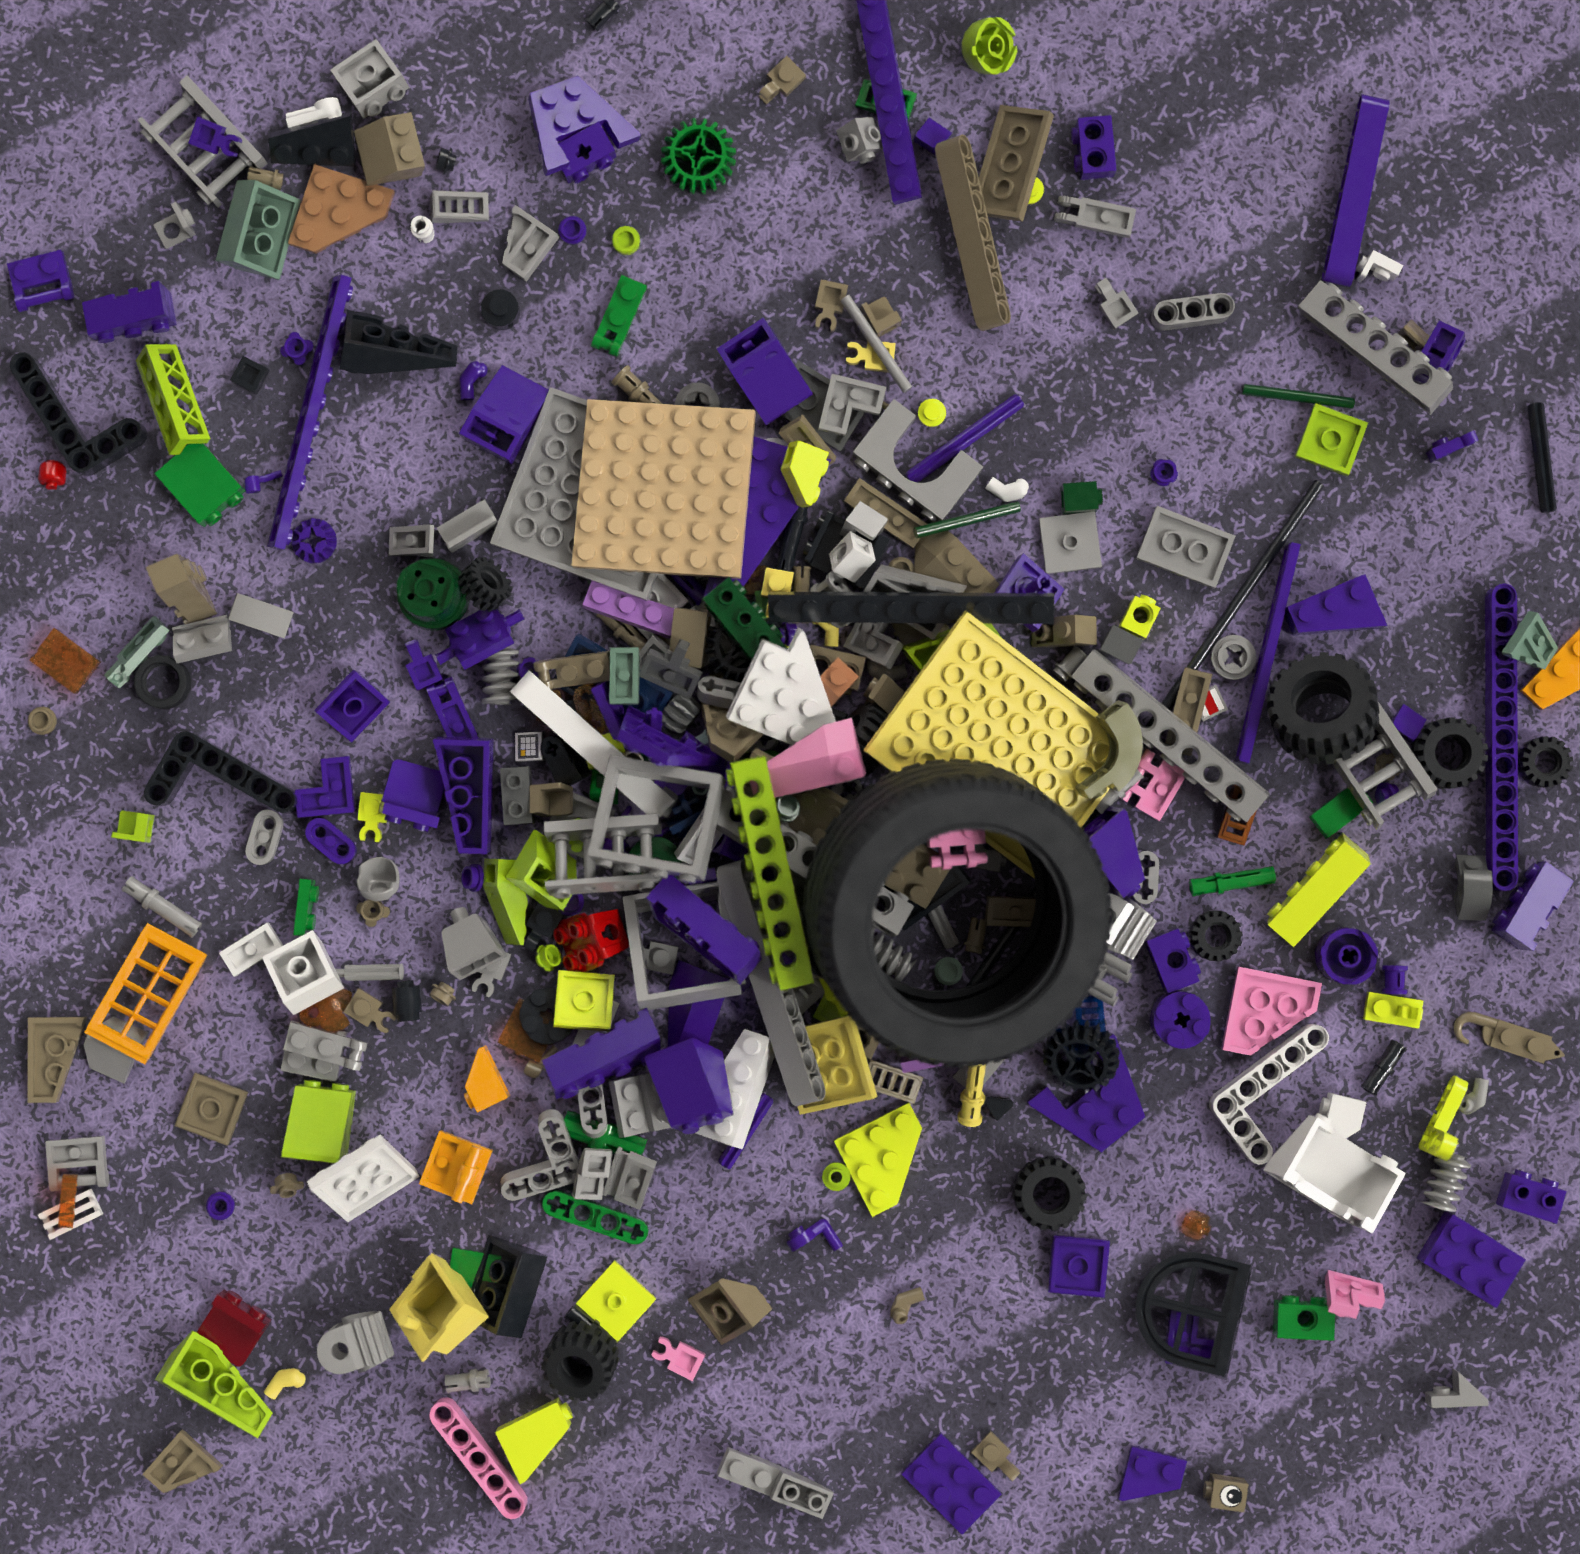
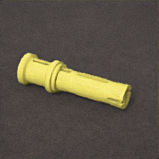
M986 1065L968 1067L966 1088L960 1094L962 1107L957 1116L958 1122L964 1126L976 1127L982 1123L983 1116L980 1112L981 1106L985 1103V1095L982 1088Z

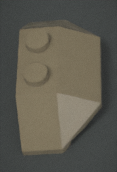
M949 531L921 537L915 546L914 573L967 585L963 593H994L999 586V583Z

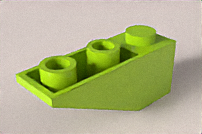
M484 858L483 888L505 943L524 945V938L527 932L525 912L528 906V898L523 890L505 878L516 860Z

